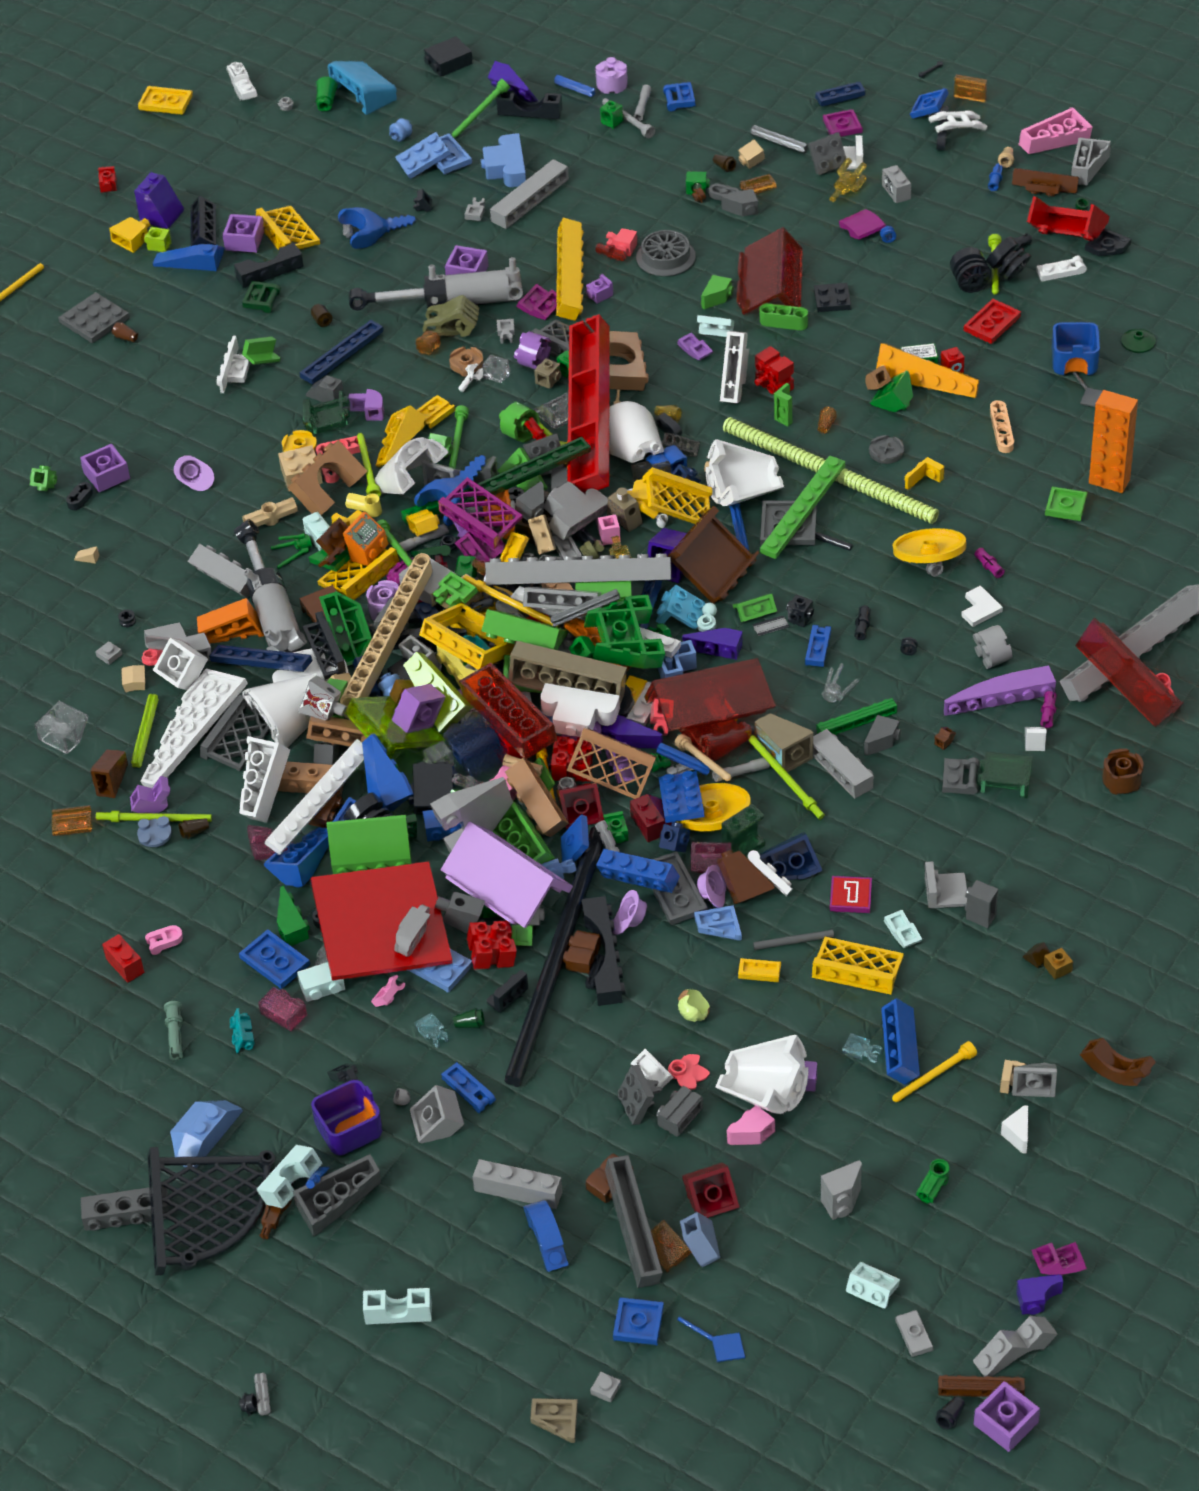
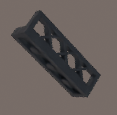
M199 195L191 205V246L200 245L202 242L204 244L216 245V204Z
M320 611L315 613L317 622L303 626V631L326 680L334 674L346 673V668L324 613ZM319 628L317 635L309 633V631ZM317 641L325 643L322 647L315 645ZM323 653L330 655L328 660L320 658ZM328 666L336 668V670L326 672Z

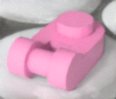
M172 925L148 933L145 939L147 944L150 945L151 954L156 955L164 949L180 944L183 935L180 927Z

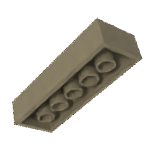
M517 641L510 655L509 681L514 685L542 691L545 683L619 695L621 704L625 692L627 667Z

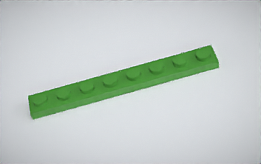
M829 455L760 547L761 554L777 559L844 469V460Z

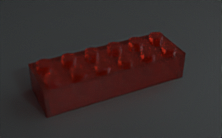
M492 663L485 665L459 681L463 697L490 722L492 727L524 759L531 757L557 741L554 724Z

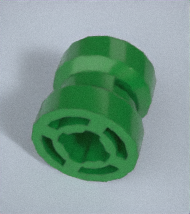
M649 753L657 757L651 769L652 773L658 771L659 768L671 767L669 758L657 753Z

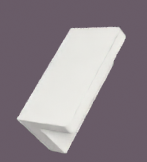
M856 136V146H843L848 164L843 165V169H863L862 136Z

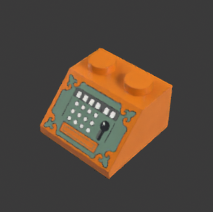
M362 512L343 532L351 562L368 566L389 544L385 530L366 512Z

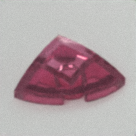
M248 825V837L254 859H269L276 852L264 843L272 834V829Z

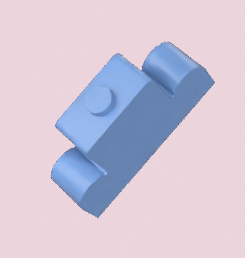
M519 133L502 135L498 139V146L483 147L484 159H481L482 169L485 168L486 179L504 178L506 186L518 187L526 181Z

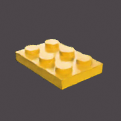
M147 86L138 104V108L145 111L184 114L193 94L191 90Z

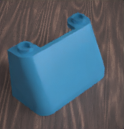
M333 61L328 64L329 77L337 81L338 88L344 85L356 95V100L358 103L361 102L363 104L362 112L366 115L397 100L395 85L374 71L367 63L362 61Z

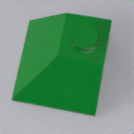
M907 370L891 378L892 381L882 386L870 404L891 412H897L901 409L905 410L910 405L909 402L913 397L910 374Z

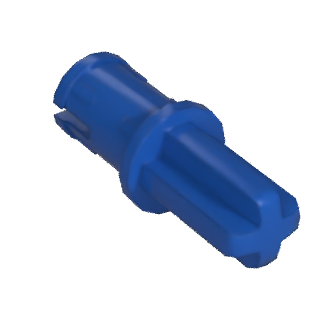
M996 164L989 175L988 189L991 191H996L999 182L1002 180L1003 166L1000 164Z

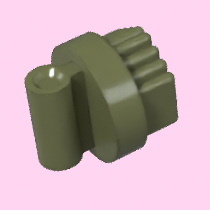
M589 540L580 547V551L584 556H593V559L600 558L598 551L604 550L600 540H596L593 545Z

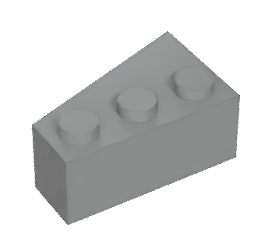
M1078 138L1071 176L1079 177L1078 185H1087L1110 157L1111 141Z

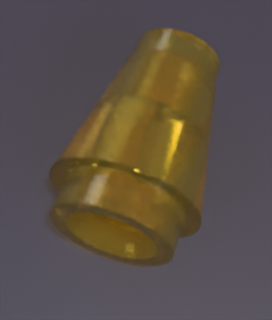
M657 405L654 413L655 416L666 413L674 421H679L682 410L677 405Z

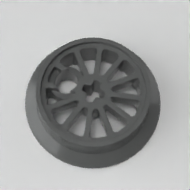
M660 230L649 234L644 238L642 246L636 254V261L639 267L645 272L657 276L680 274L688 270L696 259L695 250L689 244L688 238L682 233L673 230Z

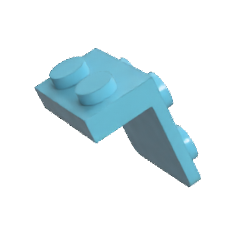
M675 585L669 592L666 591L661 598L663 603L657 610L658 617L656 622L664 624L672 616L692 629H697V620L703 615L702 608L706 603L678 585Z

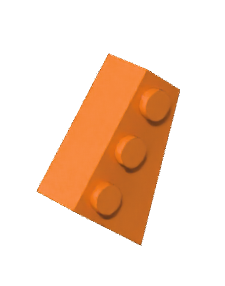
M247 598L197 617L198 633H205L209 644L229 641V638L235 637L247 639V636L258 634V637L264 636L257 612Z

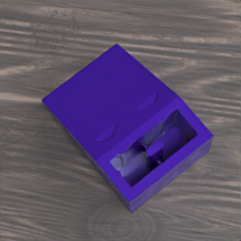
M497 61L494 62L487 77L492 86L496 88L498 81L503 79L510 86L509 90L515 91L523 100L527 102L538 101L509 65Z

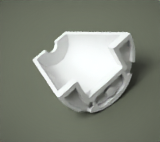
M630 401L616 403L609 407V454L634 463L644 459V455L648 452L652 455L664 452L655 420L648 409L636 402Z
M424 437L412 439L405 443L380 469L375 478V483L380 487L381 493L404 494L415 484L407 471L422 465L423 460L432 461L433 464L438 463L448 451L443 445L433 439H426Z
M715 440L711 445L707 457L710 459L709 467H706L707 486L712 488L711 497L717 504L731 506L784 487L781 476H777L779 467L774 456L721 440Z
M317 673L248 688L242 692V696L251 709L256 708L270 727L272 739L275 743L288 748L308 728L311 716L299 713L298 710L309 680L315 677Z
M791 1035L730 1051L725 1063L726 1074L720 1075L715 1087L772 1113L783 1114L786 1111H791L802 1099L807 1086L808 1067H805L804 1058L807 1057L805 1048L797 1035Z

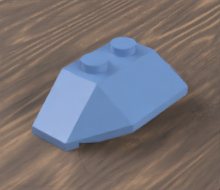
M226 1100L195 1102L170 1131L175 1157L206 1156L243 1112V1109Z

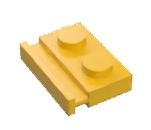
M436 395L417 410L426 416L424 424L429 425V428H433L455 411V405H450L448 401Z

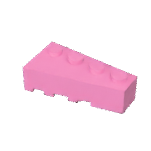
M1072 107L1021 130L1019 145L1028 154L1077 144L1078 138L1090 139L1092 126Z

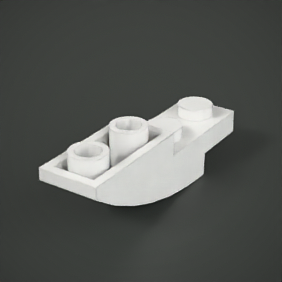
M234 62L227 66L238 98L245 100L257 97V92L249 80L248 73L243 64Z

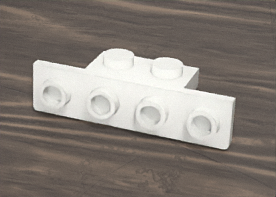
M233 336L231 342L228 343V352L225 353L224 364L220 368L221 374L217 376V386L220 387L221 393L225 392L227 382L244 383L251 362L243 355L237 354L239 348L237 336Z

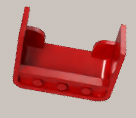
M1033 196L1027 223L1038 229V232L1041 234H1048L1050 232L1084 237L1083 239L1093 241L1104 230L1110 216L1094 204H1091L1090 211L1048 206L1042 200Z

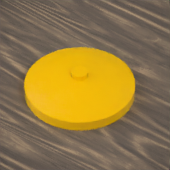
M931 528L916 530L898 537L893 542V554L898 559L911 563L941 562L962 554L967 547L966 537L962 533L950 529Z
M711 783L700 785L705 817L676 822L684 824V828L695 831H715L731 827L742 821L750 813V795L745 789L733 784Z

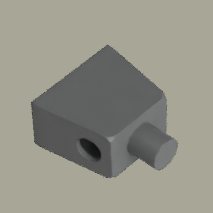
M453 892L450 900L439 896L435 908L445 911L443 922L468 934L469 924L478 921L485 900Z

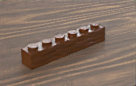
M943 1375L939 1376L938 1396L989 1397L1004 1381L1024 1396L1025 1382L1024 1378Z

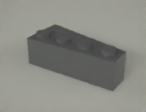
M369 1154L322 1177L320 1182L312 1189L307 1188L305 1185L293 1191L295 1204L313 1237L381 1183L380 1170Z

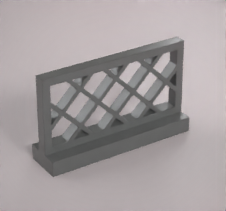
M554 320L541 330L535 328L531 331L550 338L551 343L548 342V346L551 347L550 355L558 357L565 350H569V335H566L569 334V325Z
M239 694L200 745V757L205 760L210 757L241 771L247 763L244 755L248 752V749L242 750L241 744H246L247 738L239 740L237 734L247 732L248 737H252L251 731L260 730V736L253 738L263 740L271 729L267 723L261 724L259 719L263 717L256 708L252 710L244 697ZM248 709L253 711L254 715L244 716L243 712ZM256 720L258 725L248 727L246 721ZM236 723H244L245 728H234ZM234 735L235 741L225 742L224 738L226 736ZM238 746L239 751L229 753L227 747ZM224 748L226 754L221 755L214 753L216 749ZM241 756L242 760L238 764L232 761L231 758Z

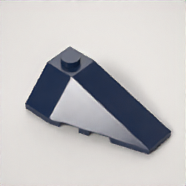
M805 832L759 854L760 860L764 864L770 863L777 870L775 874L780 878L784 876L787 880L805 879L823 871Z

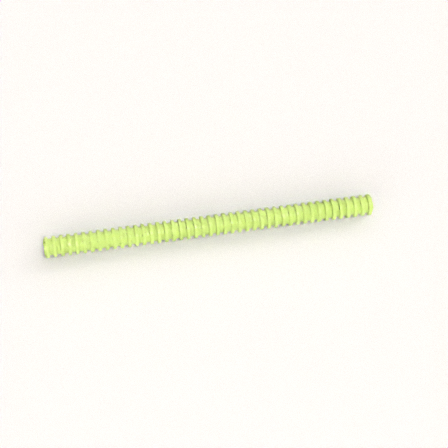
M732 417L727 418L723 424L724 432L733 434V436L742 438V440L751 442V444L760 446V448L769 450V452L776 455L778 454L780 457L783 456V458L789 461L792 460V462L816 473L826 461L824 458L806 452V450L797 448V446L788 444V442H783L781 439L774 438V436L741 421H737ZM846 468L835 479L836 482L843 483V485L867 494V496L876 498V500H881V502L905 511V513H909L912 516L914 515L916 518L919 517V519L933 524L938 518V509L929 507L927 504L924 505L922 502L919 503L918 500L900 494V492H895V490H891L889 487L886 488L884 485L881 486L880 483L862 477V475L853 473V471H848Z

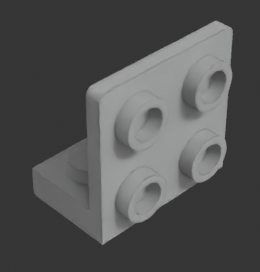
M925 862L928 908L965 906L967 902L965 897L967 891L965 873L938 874V869L934 870L933 862Z

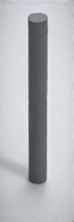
M832 929L753 942L754 950L821 940L824 937L833 938L834 932Z

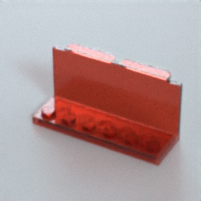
M784 227L745 247V254L743 252L739 253L738 275L740 280H738L737 304L742 309L743 315L776 297L785 306L801 307L803 248Z
M1096 618L1090 622L1075 646L1155 727L1181 707L1183 703L1103 622L1100 623Z
M758 658L654 680L644 696L646 703L658 699L669 731L677 729L685 731L765 713L767 709L775 708V703Z

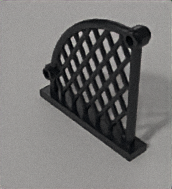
M150 1147L147 1159L155 1276H163L166 1265H180L184 1270H191L196 1266L197 1262L215 1257L227 1251L249 1233L260 1218L266 1205L261 1196H259L258 1201L252 1199V1197L258 1194V1186L250 1182L258 1177H263L264 1181L270 1175L271 1167L275 1162L273 1152L264 1150L260 1152L259 1156L159 1157V1147ZM242 1164V1166L232 1172L219 1166ZM246 1164H258L263 1169V1172H258ZM187 1165L186 1168L178 1173L165 1167ZM192 1165H215L206 1172L192 1167ZM218 1170L226 1176L217 1180L209 1175ZM246 1170L253 1175L245 1180L236 1174ZM160 1171H164L171 1175V1177L161 1182ZM192 1171L199 1176L190 1181L182 1175ZM205 1178L213 1184L204 1188L196 1183ZM233 1178L240 1183L232 1188L223 1182ZM178 1179L186 1184L177 1189L169 1183ZM246 1185L254 1191L245 1195L237 1190ZM161 1186L173 1192L162 1197ZM192 1186L200 1192L190 1196L183 1191ZM217 1186L227 1190L220 1196L211 1192ZM233 1193L242 1199L233 1204L224 1198ZM206 1194L214 1198V1200L205 1204L199 1201L198 1198ZM180 1195L187 1200L177 1204L170 1199ZM220 1201L229 1207L220 1212L211 1206ZM248 1201L255 1205V1207L246 1211L239 1207V1205ZM162 1202L174 1208L163 1213ZM193 1202L201 1208L192 1212L184 1207ZM233 1209L242 1213V1215L236 1219H233L227 1216L226 1214ZM179 1210L188 1216L178 1220L170 1215ZM208 1210L214 1213L215 1216L206 1220L199 1216V1214ZM221 1217L230 1223L221 1228L212 1222ZM249 1217L248 1221L245 1224H242L240 1222L243 1219ZM163 1218L175 1224L164 1229ZM192 1218L202 1222V1224L195 1228L185 1223ZM234 1225L241 1228L235 1234L227 1231ZM181 1226L189 1232L179 1236L172 1231ZM206 1226L217 1230L209 1236L200 1232ZM221 1233L230 1237L223 1243L213 1239ZM164 1234L176 1240L165 1245ZM193 1234L203 1238L197 1244L186 1239ZM182 1242L190 1248L180 1252L173 1247ZM207 1242L216 1245L209 1250L201 1248ZM165 1250H168L177 1256H166Z

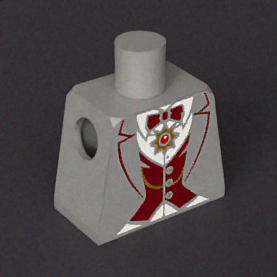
M316 675L308 682L298 712L322 720H328L334 713L343 716L347 706L338 702L341 692Z

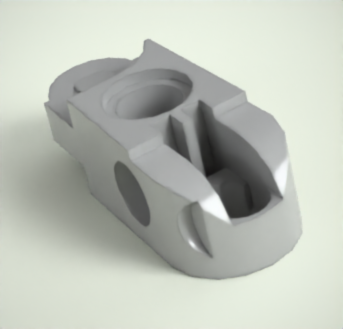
M423 904L418 909L413 906L399 925L394 947L396 952L407 957L412 954L426 932L427 922L430 917V907Z

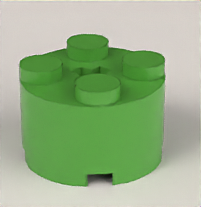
M514 402L499 414L501 432L517 441L527 442L532 439L533 435L524 423L533 417L539 425V414L519 402Z

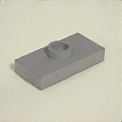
M917 1310L896 1316L895 1321L911 1357L933 1351V1346Z

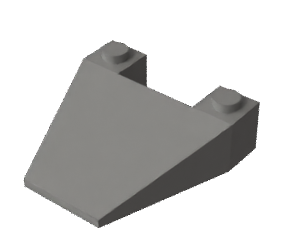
M504 777L449 793L430 804L435 817L445 831L459 823L461 824V829L443 838L448 851L451 853L469 821L493 832L513 804L506 780Z

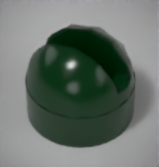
M1078 198L1075 204L1076 210L1086 211L1089 201L1086 198Z

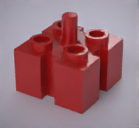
M771 346L755 355L756 371L754 382L757 386L767 387L768 392L773 395L786 383L790 384V391L794 389V378L791 377L794 373V363L785 356L781 357L780 352Z
M554 737L551 760L553 780L560 781L564 777H573L575 781L591 782L586 778L567 771L580 737H577V741L570 739V737ZM584 740L581 749L585 755L594 751L590 742ZM594 753L585 756L589 767L593 764ZM583 758L576 760L572 767L578 771L587 769Z
M493 921V924L488 926L486 922H473L469 924L467 942L469 951H472L471 959L474 969H488L491 964H497L498 968L514 967L517 950L514 939H511L512 930L510 922Z

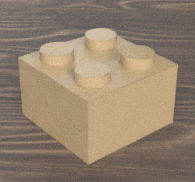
M312 445L278 453L280 468L287 488L292 484L291 479L297 473L300 475L303 473L302 468L308 463L311 465L314 463L312 459L316 454ZM321 469L318 470L317 474L319 484L323 483Z

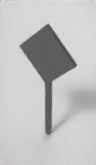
M1072 372L1086 390L1080 404L1095 407L1102 390L1088 388L1076 372Z

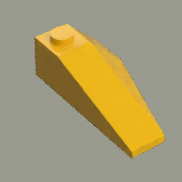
M411 405L391 415L385 428L387 436L382 440L384 447L379 451L376 463L378 468L385 465L405 443L423 429L426 416Z

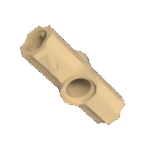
M292 497L276 504L266 502L261 506L260 510L244 515L242 519L243 522L247 519L252 520L257 527L264 524L273 526L279 522V518L295 513L298 509Z

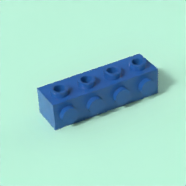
M603 849L596 864L604 878L669 893L673 892L680 878L673 864Z
M896 998L881 1007L886 1069L888 1076L905 1085L920 1076L914 1008Z

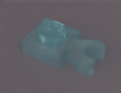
M432 1012L415 1022V1028L426 1040L432 1038L435 1047H440L438 1039H444L446 1042L449 1041L448 1034L443 1031V1025Z
M851 1033L842 1049V1053L859 1060L866 1056L871 1062L876 1063L878 1056L873 1053L881 1054L882 1047L870 1045L869 1039Z

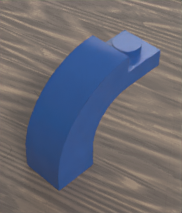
M545 1200L523 1206L528 1225L532 1228L538 1241L546 1271L549 1272L567 1266L568 1262L561 1234L548 1203Z

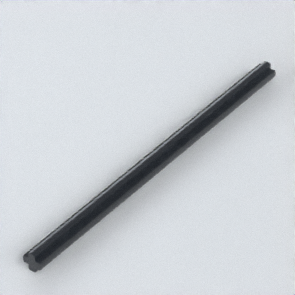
M595 826L591 828L588 836L590 853H583L572 882L573 887L568 893L504 1080L508 1085L513 1084L515 1087H519L522 1084L563 964L564 953L568 950L570 937L573 935L582 909V899L586 897L603 847V842L599 836L600 832H597Z

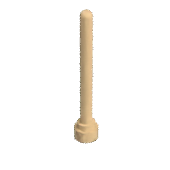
M680 734L677 736L675 746L678 749L690 752L725 781L731 780V775L693 746L692 740L687 735Z

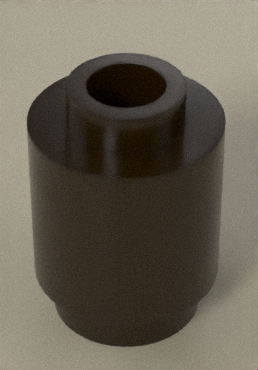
M316 304L312 307L311 316L320 327H326L331 324L333 317L324 305Z

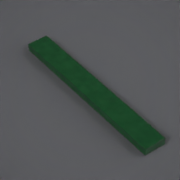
M580 437L482 481L478 485L491 494L496 495L591 452V446L583 437ZM469 487L463 490V492H474V488ZM484 495L476 496L477 502L487 499V497ZM474 496L464 497V503L475 502Z

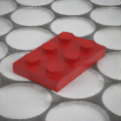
M992 299L964 325L963 331L992 344L1021 317V311Z

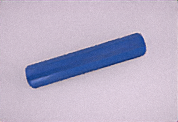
M560 75L554 78V83L589 97L595 95V89Z
M660 743L657 747V754L704 775H708L710 772V768L697 758L663 743Z

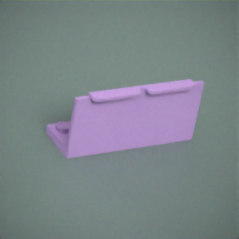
M470 821L441 868V871L447 874L445 878L472 897L485 900V906L508 922L515 925L518 923L524 928H527L550 887L559 893L562 890L569 893L573 887L491 830Z

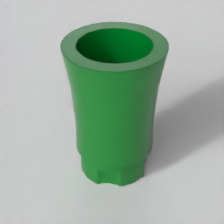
M321 77L316 82V105L318 110L324 112L331 110L338 83L331 77Z

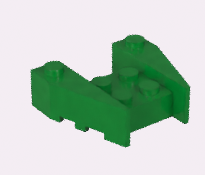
M649 595L629 596L621 602L617 603L615 601L607 607L601 609L598 607L587 612L584 628L597 627L601 643H596L593 659L642 669L662 667L665 657L662 640H643L639 624H647L650 620L652 606Z

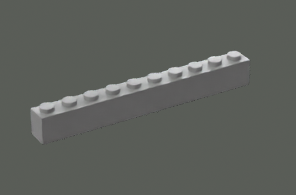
M638 554L637 558H630V555H619V559H611V555H602L600 559H593V556H582V560H575L574 556L563 557V560H556V557H545V561H538V557L527 558V561H519V558H508V562H501V558L490 559V562H485L486 585L672 580L671 557H667V554H656V558H648V554Z
M1199 584L1184 587L1059 682L1069 701L1078 700V702L1087 699L1088 694L1099 690L1104 682L1112 680L1114 675L1124 671L1129 663L1140 659L1139 656L1152 650L1154 644L1164 641L1166 635L1174 633L1178 630V626L1189 622L1190 617L1199 614Z

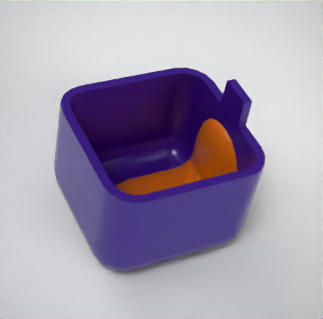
M348 1081L312 1100L311 1107L315 1125L333 1154L338 1156L345 1155L381 1136L383 1128L379 1108L373 1099L371 1090L368 1086H364L361 1081Z

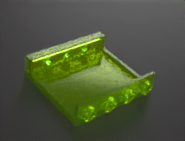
M391 696L351 698L345 714L366 738L371 734H375L386 748L387 756L392 759L395 749L430 747L436 755L440 754L445 739L434 727L406 733L392 721L398 704L393 701Z

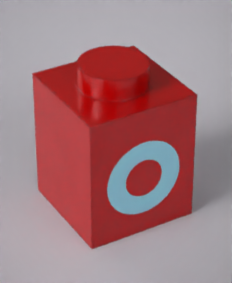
M957 347L941 352V366L964 373L965 357Z

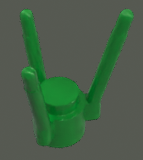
M304 533L281 536L278 538L279 540L294 539V541L271 546V549L295 545L297 550H301L277 565V568H281L300 555L309 552L308 548L312 547L309 535Z

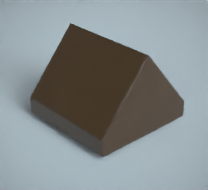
M1045 942L1035 944L1022 958L1035 967L1040 968L1044 964V956L1049 954L1050 951Z

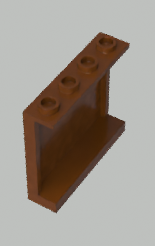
M715 506L702 515L667 556L671 557V562L711 603H715L718 600L722 601L728 596L727 591L729 589L732 590L738 584L736 580L738 578L741 579L748 572L746 568H750L757 561L756 556L760 553L756 551L754 554H751L715 517L719 512Z

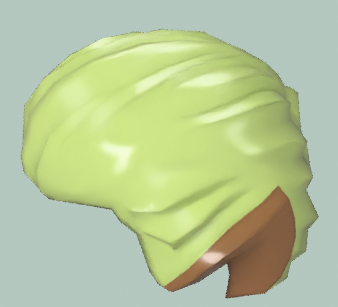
M687 989L680 994L678 1010L683 1018L693 1022L705 1020L709 1015L710 1006L701 992Z

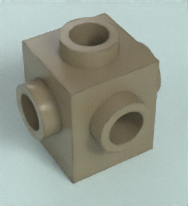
M546 358L534 370L535 383L549 389L560 380L562 375L560 364Z

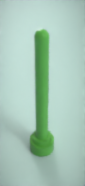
M503 79L498 81L496 89L452 133L454 138L458 137L500 93H506L510 89L507 82Z
M463 405L457 406L455 409L457 423L449 467L456 468L463 423L469 415V409Z
M386 520L377 521L385 530L388 542L396 549L398 555L409 567L412 559L391 534L390 525Z

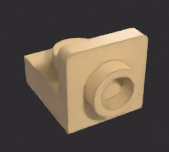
M1005 1060L1000 1093L1008 1094L1009 1086H1013L1014 1067L1026 1065L1025 1063Z

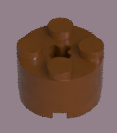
M1116 749L1111 751L1104 760L1102 780L1110 793L1117 795L1139 790L1142 782L1143 760L1136 752L1133 754L1128 749Z

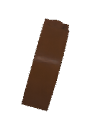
M1104 1038L1089 1041L1080 1053L1083 1060L1098 1074L1125 1086H1137L1142 1078L1147 1077L1151 1073V1068L1156 1062L1151 1056L1139 1059L1126 1058L1117 1053Z

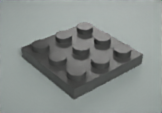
M96 292L58 317L59 323L91 343L109 333L117 322H125L130 318L127 311Z
M763 501L761 545H763L795 501ZM817 505L787 545H815Z

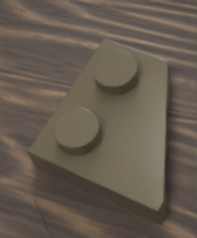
M532 1398L531 1423L571 1443H575L577 1399Z

